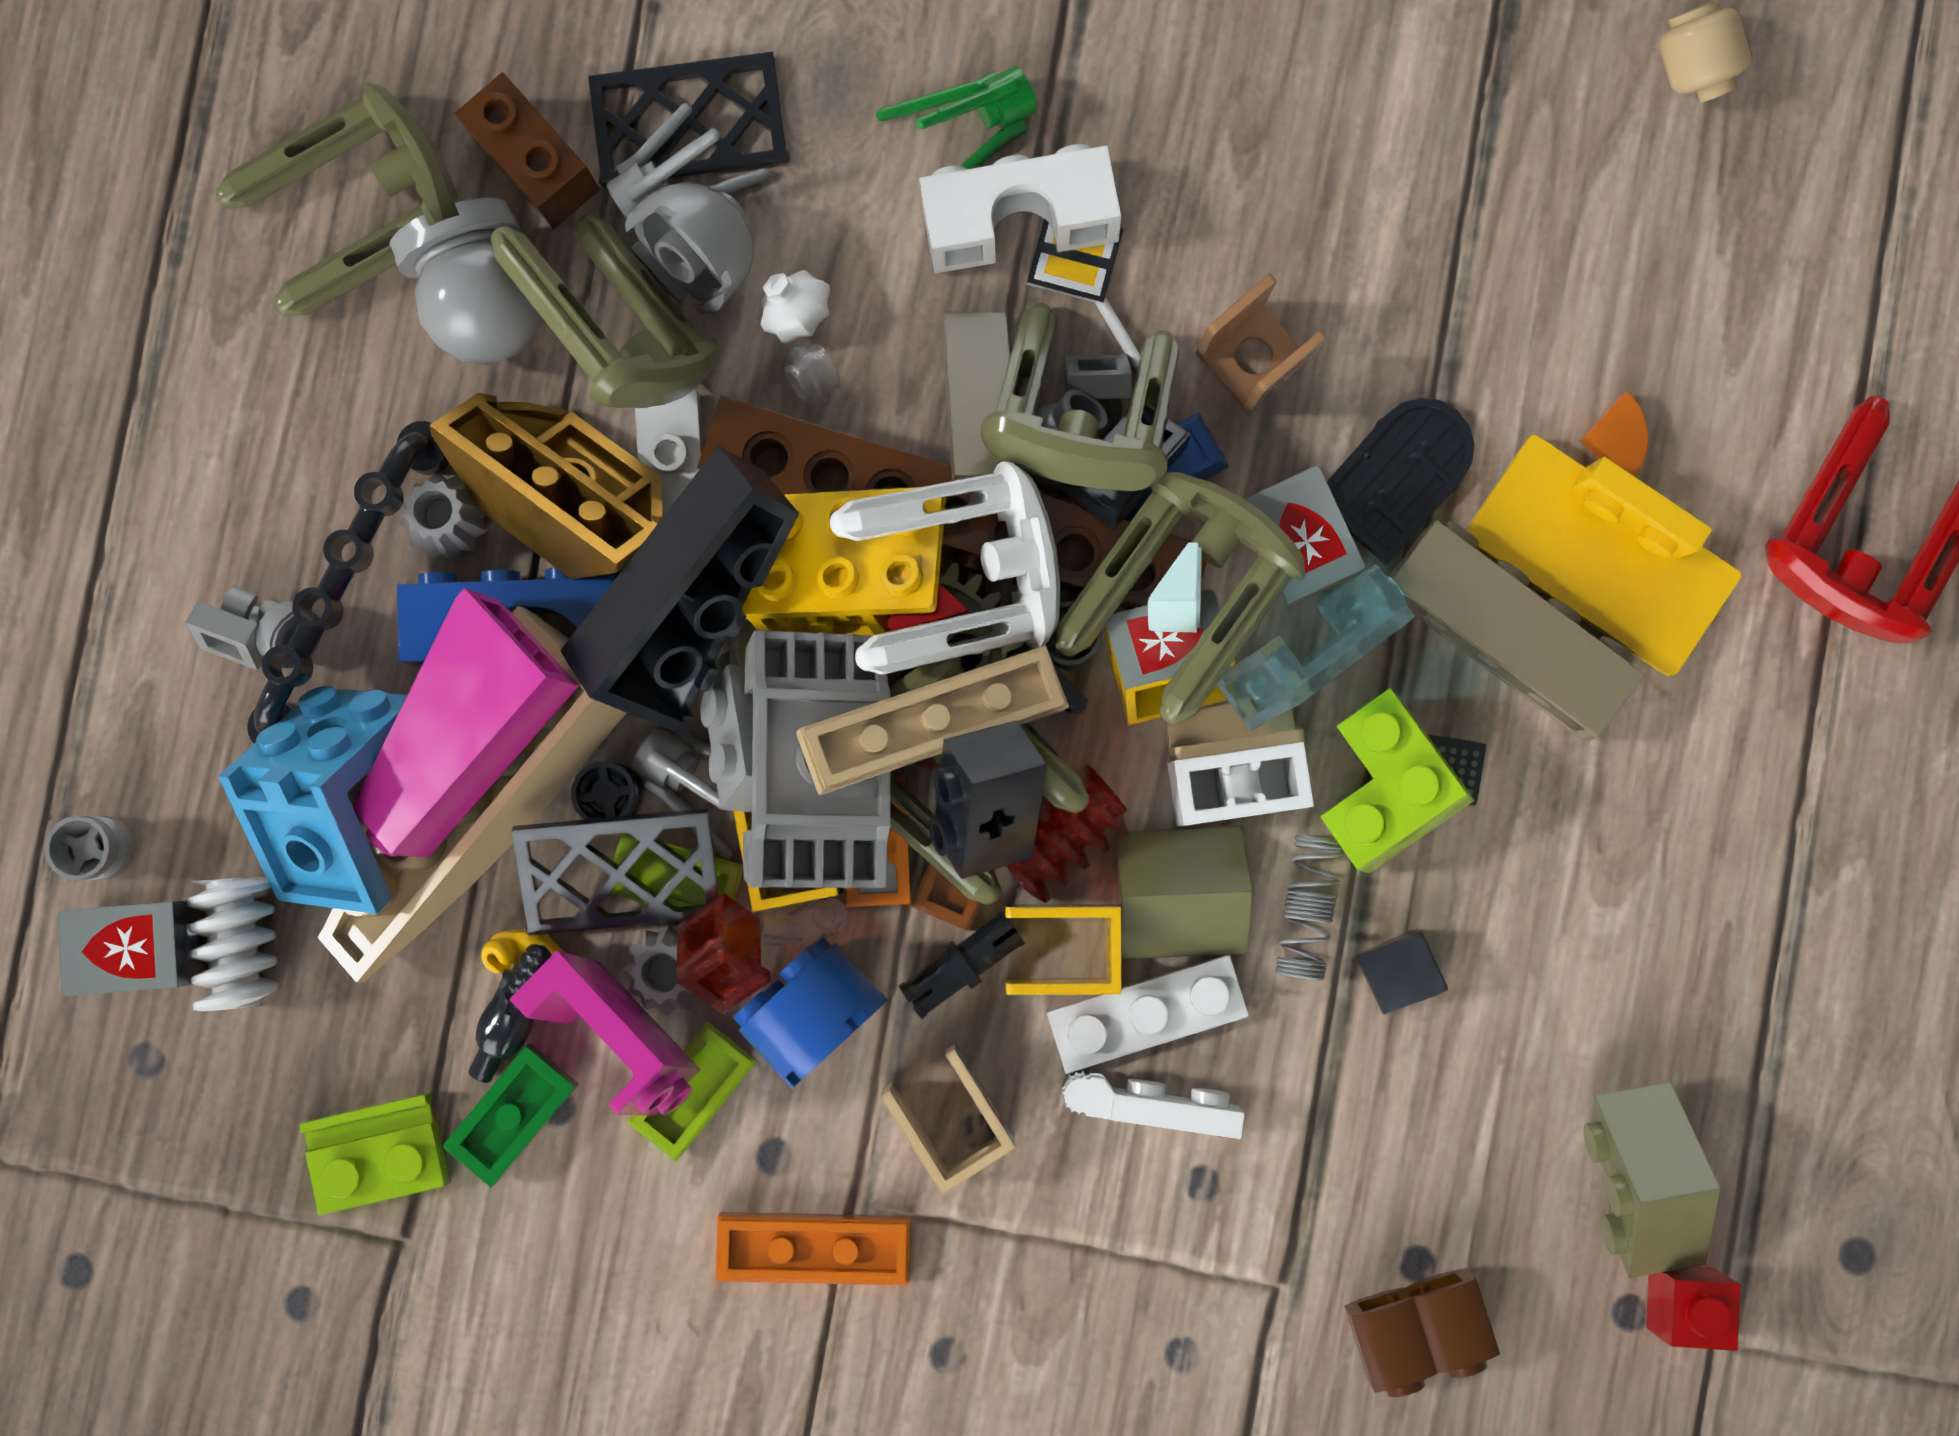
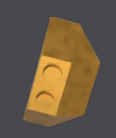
M477 393L430 424L432 437L465 488H467L474 502L479 506L480 511L570 579L618 572L627 565L663 518L662 476L571 411L528 402H497V396Z

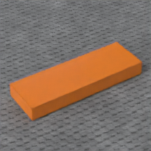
M720 1212L717 1216L716 1281L909 1286L911 1216Z

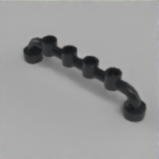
M416 421L407 425L400 432L396 444L390 450L379 471L366 473L357 480L354 487V496L360 507L348 530L334 531L326 538L323 553L330 564L317 588L309 587L296 595L292 608L294 616L299 622L286 646H275L269 649L263 657L262 671L268 681L247 724L248 735L253 744L256 742L257 736L264 729L277 724L295 707L286 702L294 687L304 685L313 674L311 655L323 632L334 628L342 620L344 608L341 598L354 574L366 570L371 565L374 557L371 542L384 517L395 514L401 508L404 500L401 485L409 470L411 469L422 475H434L448 466L449 461L431 435V422ZM385 485V498L381 502L373 504V491L377 487ZM354 542L356 546L355 554L350 560L344 562L342 550L346 544ZM323 599L325 603L324 613L321 617L314 619L312 607L317 600ZM291 656L294 660V669L289 676L284 677L281 670L282 663L287 657Z

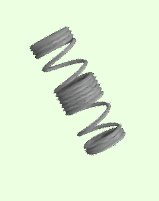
M1297 834L1296 838H1294L1296 840L1295 846L1326 853L1296 855L1291 859L1294 864L1333 880L1295 882L1288 885L1287 888L1289 890L1286 891L1288 895H1286L1287 900H1285L1287 904L1284 905L1286 909H1284L1285 914L1283 916L1286 920L1325 935V937L1282 939L1278 943L1283 948L1318 962L1277 957L1278 962L1275 963L1277 967H1275L1274 971L1285 976L1323 981L1325 980L1323 976L1326 975L1324 971L1327 970L1325 968L1327 966L1325 960L1285 943L1322 942L1331 938V935L1324 929L1300 920L1332 923L1334 921L1332 919L1335 912L1334 908L1336 907L1334 905L1336 903L1335 899L1338 897L1335 894L1301 887L1335 885L1340 880L1331 873L1309 866L1298 860L1335 858L1342 856L1344 853L1337 840Z

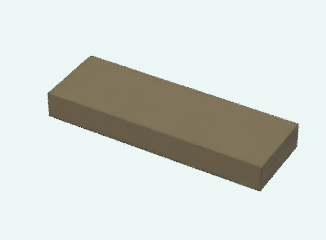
M944 311L942 338L952 481L992 474L997 464L1002 462L985 447L981 438L980 428L984 418L996 410L1010 354L1006 312Z

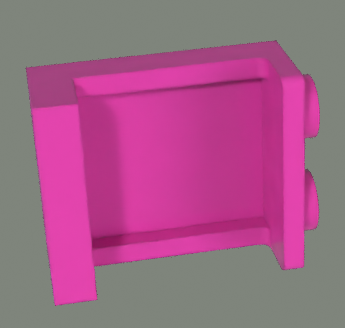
M556 951L510 998V1001L529 1019L572 1024L581 1016L632 1071L633 1078L609 1103V1106L617 1115L654 1116L659 1112L667 1115L676 1109L691 1093L693 1088L688 1082L701 1069L599 961Z

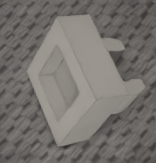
M233 586L226 594L221 609L197 601L185 623L198 647L249 668L259 670L264 656L259 653L256 646L259 607L255 606L258 596Z

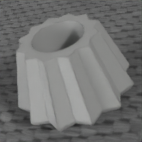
M435 473L425 483H415L412 487L411 496L403 500L405 512L402 515L400 526L409 532L410 547L423 548L429 559L443 555L453 561L460 551H474L476 537L487 532L482 520L485 514L480 511L479 506L474 502L458 475L446 479Z
M670 925L666 926L659 933L646 930L641 943L629 946L631 960L622 969L630 979L628 993L640 997L644 1010L657 1007L666 1016L676 1008L690 1010L694 998L707 994L705 980L713 972L705 961L708 948L695 943L692 931L678 933Z

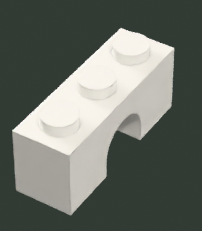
M1075 144L1060 149L1054 155L1031 159L1024 155H1011L997 160L993 165L966 169L963 166H947L936 170L931 176L919 178L922 207L934 274L996 263L994 230L1004 217L1020 211L1038 214L1048 221L1054 233L1057 252L1119 242L1121 212L1107 145L1091 148L1085 144Z

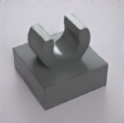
M1127 354L1064 356L1066 392L1069 390H1079L1087 393L1094 399L1105 400L1109 404L1108 410L1111 423L1119 422L1123 410L1120 398H1132V373Z

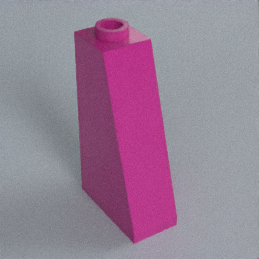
M466 588L455 598L352 806L354 812L368 827L366 836L377 849L389 856L396 857L402 855L429 858L579 687L577 682L499 599Z

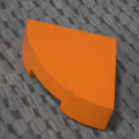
M1626 391L1579 441L1598 459L1605 456L1635 477L1644 462L1648 448V428L1645 416L1634 397Z

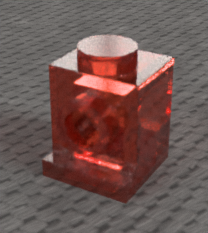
M725 893L677 926L676 983L722 1014L771 982V972L761 965L760 918Z

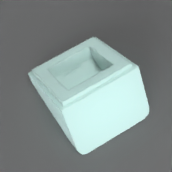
M1188 543L1149 597L1148 626L1150 631L1197 632V628H1200L1202 547H1198V543Z

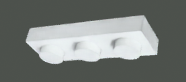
M1228 954L1122 986L1121 995H1093L1046 1010L1065 1074L1249 1017L1235 970Z

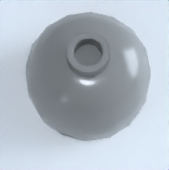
M689 181L661 187L646 197L629 214L625 222L626 232L635 227L639 240L631 249L660 287L677 301L681 302L685 298V291L696 300L702 301L703 303L696 309L697 311L703 313L718 311L735 294L750 272L754 257L751 232L746 223L743 208L731 195L725 192H718L711 187Z

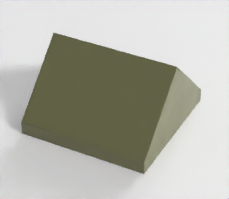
M1241 826L1114 832L1117 905L1121 907V959L1248 953L1253 890Z

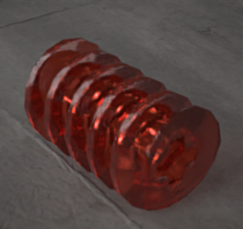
M1088 763L1082 767L1088 785L1085 788L1089 795L1087 807L1081 812L1072 813L1055 807L1045 798L1043 803L1049 819L1045 821L1040 817L1038 818L1032 859L1006 866L1029 895L1045 904L1051 899L1045 882L1047 878L1054 880L1064 887L1070 884L1071 881L1065 867L1067 861L1083 870L1090 867L1084 849L1086 845H1090L1104 854L1110 850L1104 834L1105 829L1109 828L1123 837L1129 834L1123 816L1128 811L1110 786Z

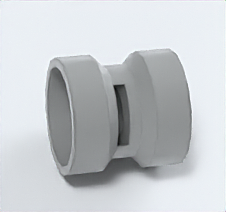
M107 816L67 817L53 826L47 835L44 849L46 860L51 869L62 878L74 881L113 878L124 872L133 860L135 843L134 836L128 826L116 818ZM98 838L103 843V849L100 848Z

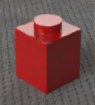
M1695 1266L1651 1274L1648 1277L1646 1328L1671 1347L1738 1351L1741 1284L1712 1267Z

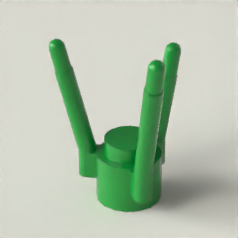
M1013 66L999 74L994 71L969 83L881 108L876 112V118L879 121H886L945 105L917 118V127L919 129H926L977 110L979 117L988 129L998 125L1000 130L961 165L966 169L980 167L1008 141L1027 132L1023 119L1037 112V102L1025 74L1018 66Z

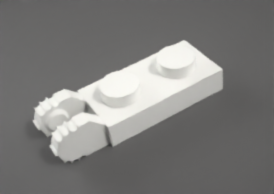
M1084 1070L1081 1072L1075 1071L1073 1074L1069 1073V1077L1064 1085L1061 1086L1066 1102L1065 1106L1071 1108V1112H1078V1115L1084 1112L1086 1116L1111 1119L1113 1121L1241 1139L1245 1113L1239 1105L1229 1104L1230 1094L1226 1092L1192 1088L1191 1098L1165 1095L1166 1084L1143 1079H1128L1127 1089L1111 1086L1101 1072L1089 1071L1086 1074Z

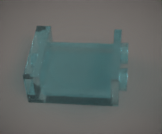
M1373 565L1317 602L1318 609L1334 629L1335 634L1333 638L1299 662L1280 635L1237 661L1234 666L1229 667L1217 683V686L1251 731L1300 705L1415 618V615L1406 605L1405 596L1400 586L1392 578L1386 576L1377 565Z

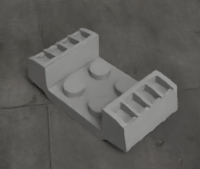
M754 630L746 646L744 694L753 695L752 829L743 832L744 880L751 887L886 888L887 839L890 830V772L819 796L796 735V731L801 727L890 698L887 674L880 675L864 671L857 665L855 660L857 648L874 635Z

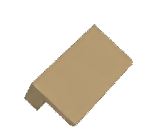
M1288 681L1236 688L1234 697L1231 700L1200 707L1196 715L1182 721L1180 724L1172 725L1164 721L1170 762L1305 742L1303 729L1296 730Z

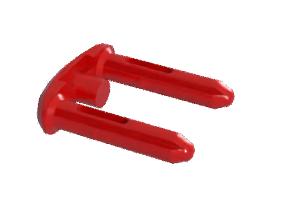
M1871 396L1853 409L1811 485L1805 491L1802 501L1781 538L1769 539L1765 544V554L1773 574L1798 598L1825 617L1853 631L1883 641L1913 643L1931 634V626L1926 620L1959 563V480L1919 552L1914 556L1909 570L1891 601L1883 602L1868 593L1882 569L1881 563L1874 557L1861 551L1847 550L1833 572L1828 569L1831 563L1816 555L1890 425L1889 402L1881 396ZM1835 477H1837V481L1833 489L1831 490L1829 496L1823 504L1816 519L1813 520L1815 512L1817 511L1819 505L1821 504Z

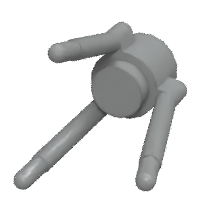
M687 103L682 104L633 156L616 167L620 175L606 183L609 193L626 218L646 197L661 187L669 186L666 180L668 177L720 139V132L717 129H710L658 167L652 161L646 164L691 114V105ZM761 168L709 187L730 195L749 188V186L766 181L770 177V171L766 168Z
M660 727L654 729L641 744L631 765V769L647 779L644 788L660 797L673 811L693 810L674 791L679 792L685 786L720 808L718 791L694 775L699 759L691 755L694 752L710 758L711 744L698 739L689 732L686 736L679 733L673 736ZM696 826L691 827L697 833ZM711 828L714 850L723 859H732L734 856L733 850Z

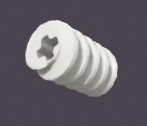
M255 876L190 881L206 886V891L188 898L187 906L206 911L207 917L188 925L189 932L209 937V943L190 951V958L210 963V969L191 977V982L194 985L212 989V995L193 1003V1010L215 1011L266 1005V1003L260 1002V999L279 989V982L259 977V972L271 968L278 963L277 956L257 950L258 946L276 938V931L256 925L257 920L275 912L274 905L255 900L254 895L271 888L267 878Z

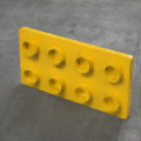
M1531 435L1525 440L1466 528L1479 542L1476 549L1495 562L1503 560L1520 569L1530 579V585L1549 598L1565 603L1575 610L1584 622L1608 638L1616 641L1630 653L1667 677L1674 676L1679 672L1741 579L1740 571L1702 546L1712 532V528L1605 456L1585 468L1537 435Z
M914 488L784 494L799 512V515L763 586L751 589L742 607V611L747 616L746 619L757 630L857 635H877L891 632L892 630L887 626V620L892 614L932 613L937 607L944 524L854 541L845 537H839L832 531L830 518L835 511L851 500ZM946 497L924 501L922 505L923 511L928 513L944 510Z

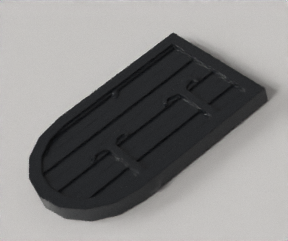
M1422 397L1400 403L1376 422L1374 429L1327 480L1329 489L1351 536L1385 565L1390 563L1444 500L1458 489L1459 483L1463 480L1472 464L1475 445L1470 425L1457 409L1441 400Z

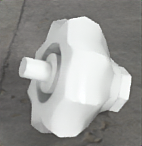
M806 270L799 271L788 277L784 273L771 275L763 286L765 295L761 300L763 315L760 324L763 331L776 334L782 343L789 344L799 337L813 336L818 324L830 315L827 305L830 285L814 278Z

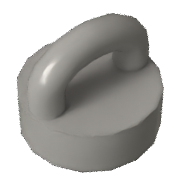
M266 600L261 603L258 610L259 625L256 631V646L262 656L275 646L287 645L299 622L293 613V602L278 603L273 600ZM312 612L314 619L319 618L318 615ZM320 638V640H319V642H318L316 648L314 649V651H313L311 657L313 656V654H314V653L316 652V650L318 649L319 644H320V641H321V638ZM291 656L287 657L283 661L282 667L294 668L293 658Z

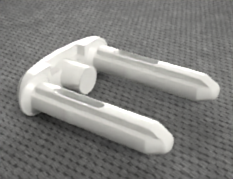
M1002 461L997 464L992 474L851 500L832 514L830 518L832 531L839 537H845L854 541L946 523L952 524L961 520L996 513L998 514L999 521H1006L1009 538L983 544L981 548V564L985 575L990 581L1016 577L1018 590L1011 592L1013 604L874 635L856 650L855 660L862 670L884 675L965 655H975L983 651L1026 642L1033 649L1042 647L1048 642L1059 620L1060 577L1057 549L1050 520L1039 490L1027 472L1012 462ZM968 493L970 497L969 503L964 506L925 513L922 508L923 502L926 500ZM991 624L993 626V631L989 635L947 644V636L951 633Z

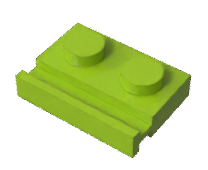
M431 1092L311 1119L299 1124L300 1132L304 1133L308 1151L305 1152L318 1216L443 1187L451 1182L444 1148L442 1147L438 1121L434 1119L431 1106L433 1097Z

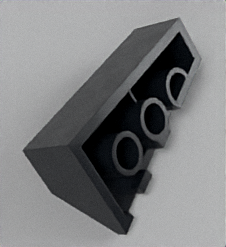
M720 446L716 447L560 650L589 698L684 736L687 735L695 719L690 709L699 691L708 692L719 672L714 662L727 636L737 637L747 617L742 611V607L751 589L763 586L799 515V512L765 471Z

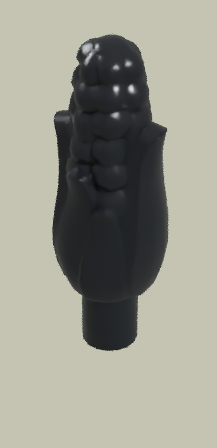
M529 945L526 948V952L521 954L519 961L512 970L504 969L498 989L478 1021L475 1040L479 1049L468 1070L469 1075L475 1080L483 1083L491 1082L502 1059H509L514 1056L526 1042L535 1019L526 1018L510 1001V998L552 956L546 946Z

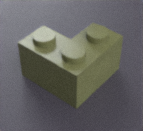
M1671 1082L1594 1095L1591 1123L1584 1125L1583 1132L1585 1145L1591 1160L1594 1163L1601 1162L1607 1174L1606 1191L1609 1200L1608 1214L1601 1216V1229L1607 1249L1612 1255H1620L1629 1278L1706 1265L1721 1188Z

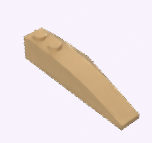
M518 605L512 614L577 682L579 687L429 858L402 855L393 857L383 853L374 845L372 846L371 850L392 899L378 914L333 908L318 937L356 982H365L468 890L513 844L511 832L513 826L532 824L626 715L624 711L589 698L560 652L569 638L525 607Z

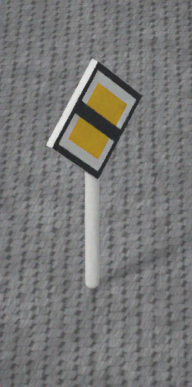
M1044 219L1027 285L1094 302L1137 373L1141 355L1105 297L1124 229L1120 228L1119 242L1057 252L1052 227Z

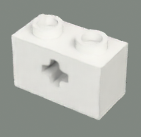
M1304 742L1176 760L1167 763L1176 826L1314 807Z

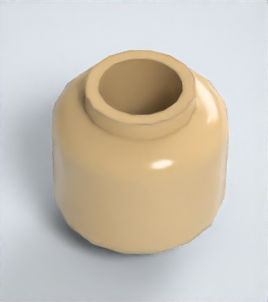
M1715 0L1668 19L1670 29L1660 36L1658 49L1672 91L1677 94L1696 92L1699 102H1704L1736 90L1737 85L1734 77L1745 72L1753 61V54L1739 11L1734 8L1721 9L1719 1Z

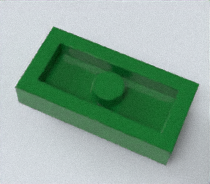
M530 1043L521 1050L442 1147L492 1188L501 1180L569 1098L579 1083Z

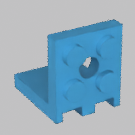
M332 686L314 688L303 694L298 700V705L277 724L264 729L257 736L256 742L218 775L278 901L378 914L392 899L388 886L347 796V792L371 770L407 695L385 693L382 690L367 692L335 689Z

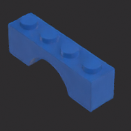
M549 568L545 570V579L521 580L520 571L487 570L481 572L480 582H457L456 573L418 574V584H397L399 662L422 667L455 598L464 588L499 599L511 613L519 605L532 613L544 612L565 616L578 628L623 568L616 573L609 574V577L570 579L557 568Z

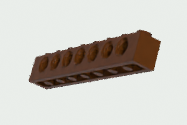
M720 395L697 466L698 470H700L717 446L724 448L754 466L757 457L764 450L778 448L788 454L787 465L782 472L775 476H770V478L783 494L819 493L815 489L816 477L823 469L832 466L840 467L849 474L848 484L843 491L877 490L889 485L915 488L952 481L951 466L723 395ZM968 493L947 496L945 505L955 503L964 506L969 503L970 497ZM1040 494L1050 520L1056 549L1062 543L1074 540L1087 546L1091 553V564L1081 571H1069L1058 562L1060 589L1075 593L1074 602L1128 527L1130 521L1123 520L1113 530L1075 504ZM996 513L971 518L969 525L961 532L946 533L943 531L941 552L953 555L952 563H958L962 570L986 576L981 564V548L986 542L996 541L995 533L1006 521H999L998 514ZM1170 534L1148 566L1151 572L1150 586L1143 590H1130L1119 607L1130 610L1148 605L1149 597L1185 546L1192 541ZM1203 559L1201 561V580L1207 564ZM1014 577L1012 584L1017 586V580Z

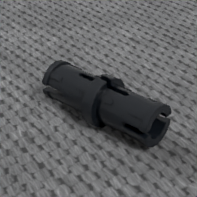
M1000 911L994 919L958 945L951 941L944 946L943 951L945 954L907 982H903L898 986L909 1003L912 1001L915 1012L923 1019L927 1016V1013L967 984L971 989L982 982L979 975L1026 943L1017 930L1013 928L1009 919L1005 917L1003 911Z

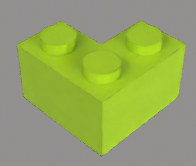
M1391 688L1337 725V728L1374 778L1320 816L1357 870L1371 873L1475 801L1404 701Z

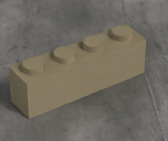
M1436 520L1423 529L1379 589L1578 738L1600 737L1645 676L1644 673L1630 664L1633 660V655L1616 641L1601 636L1598 640L1580 627L1579 624L1582 618L1565 603L1554 598H1550L1547 602L1529 589L1527 586L1530 584V579L1520 569L1503 560L1494 563L1476 549L1479 545L1478 540L1463 527L1453 522L1443 525Z

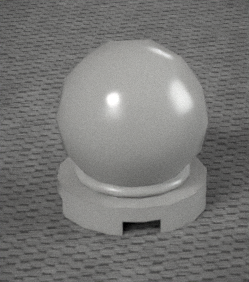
M479 198L455 203L459 213L458 216L442 220L429 226L425 214L415 218L396 232L390 240V246L394 253L399 273L408 278L418 279L415 288V302L419 323L440 350L460 361L490 365L520 354L536 334L542 317L497 262L491 242L492 233L501 226H509L520 232L521 228L517 218L511 213L505 200Z

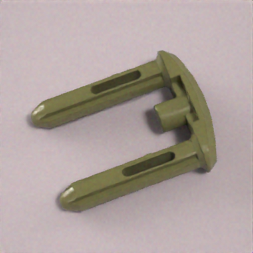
M363 84L364 92L362 97L324 119L312 123L308 128L228 172L216 189L217 200L225 208L250 207L382 131L389 133L396 148L370 163L376 179L390 197L416 183L415 187L422 198L420 206L378 230L370 232L364 238L286 281L274 299L276 309L283 316L308 315L395 266V256L390 246V240L400 228L415 218L425 214L428 224L431 226L442 220L459 215L455 205L459 201L454 183L441 154L424 128L382 85Z
M588 214L579 219L576 229L583 250L647 328V330L629 339L622 347L620 353L524 233L514 230L509 226H501L492 233L491 242L497 262L594 382L590 395L598 404L615 408H647L668 404L685 397L696 389L720 362L721 347L715 339L704 341L609 222Z
M1044 303L1034 304L1023 312L1020 318L996 410L984 418L981 425V438L985 447L993 456L1001 461L1012 462L1026 472L1066 484L1121 491L1143 490L1155 485L1164 477L1168 468V459L1161 450L1165 426L1168 422L1169 405L1179 359V346L1170 332L1160 330L1144 342L1124 436L1115 434L1113 443L1096 439L1099 428L1098 421L1092 414L1086 411L1071 410L1066 412L1060 419L1058 430L1041 427L1043 417L1035 416L1057 328V320L1048 305ZM1020 377L1029 379L1027 391L1023 397L1014 395ZM1144 405L1153 406L1155 409L1152 425H1145L1141 422Z
M1167 472L1159 482L1150 486L1152 491L1150 496L1059 622L1055 647L1062 655L1071 657L1092 645L1143 571L1151 564L1154 556L1183 515H1188L1198 522L1202 520L1205 522L1191 543H1198V547H1202V559L1209 564L1222 568L1239 543L1253 550L1258 556L1163 690L1160 715L1164 721L1175 725L1196 715L1248 639L1258 629L1260 622L1291 579H1304L1305 562L1303 555L1290 537L1266 514L1242 497L1212 482L1183 473ZM1254 597V599L1252 600V602L1250 603V605L1247 607V609L1245 610V612L1242 614V616L1240 617V619L1238 620V622L1235 624V626L1233 627V629L1230 631V633L1228 634V636L1226 637V639L1222 642V640H1223L1224 637L1227 635V633L1229 632V630L1232 628V626L1234 625V623L1236 622V620L1239 618V616L1241 615V613L1244 611V609L1246 608V606L1248 605V603H1249V602L1251 601V599Z
M961 657L914 668L890 687V698L965 673L966 671L961 667ZM1022 725V729L1047 763L1042 795L1057 808L1072 813L1084 810L1089 803V795L1082 778L1027 727ZM890 774V799L930 835L929 822L935 815ZM890 802V829L897 832L968 899L984 904H992L998 900L1002 890L994 870L961 879L948 857L940 856L937 853L931 838L925 835Z

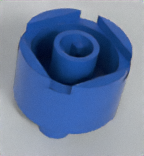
M825 937L820 939L811 948L808 947L779 973L787 983L786 985L778 979L764 992L758 993L733 1016V1019L741 1026L739 1032L791 1089L888 1001L885 995L836 942L831 945Z

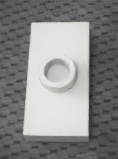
M693 390L685 397L665 405L635 408L638 460L662 476L663 516L699 471L697 466L703 451L700 394L697 390Z

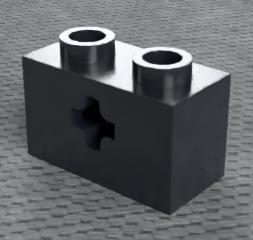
M1017 720L943 740L941 767L935 771L934 775L937 793L935 817L930 819L929 831L935 850L940 856L948 857L961 879L1032 859L1047 763Z

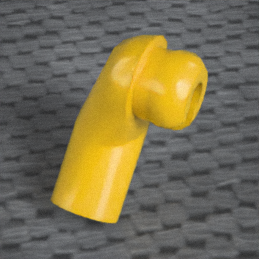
M526 929L504 930L496 933L491 937L490 941L484 944L481 951V959L489 971L500 974L503 973L505 968L512 970L519 961L521 954L526 952V948L531 944L546 946L552 955L556 951H564L548 934L529 936L526 933Z

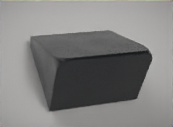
M1412 929L1355 955L1382 1014H1387L1448 991L1444 977L1421 931Z

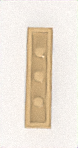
M1045 645L801 727L796 731V735L817 793L821 796L941 754L943 740L946 738L1015 720L1022 726L1062 712L1069 708V705Z

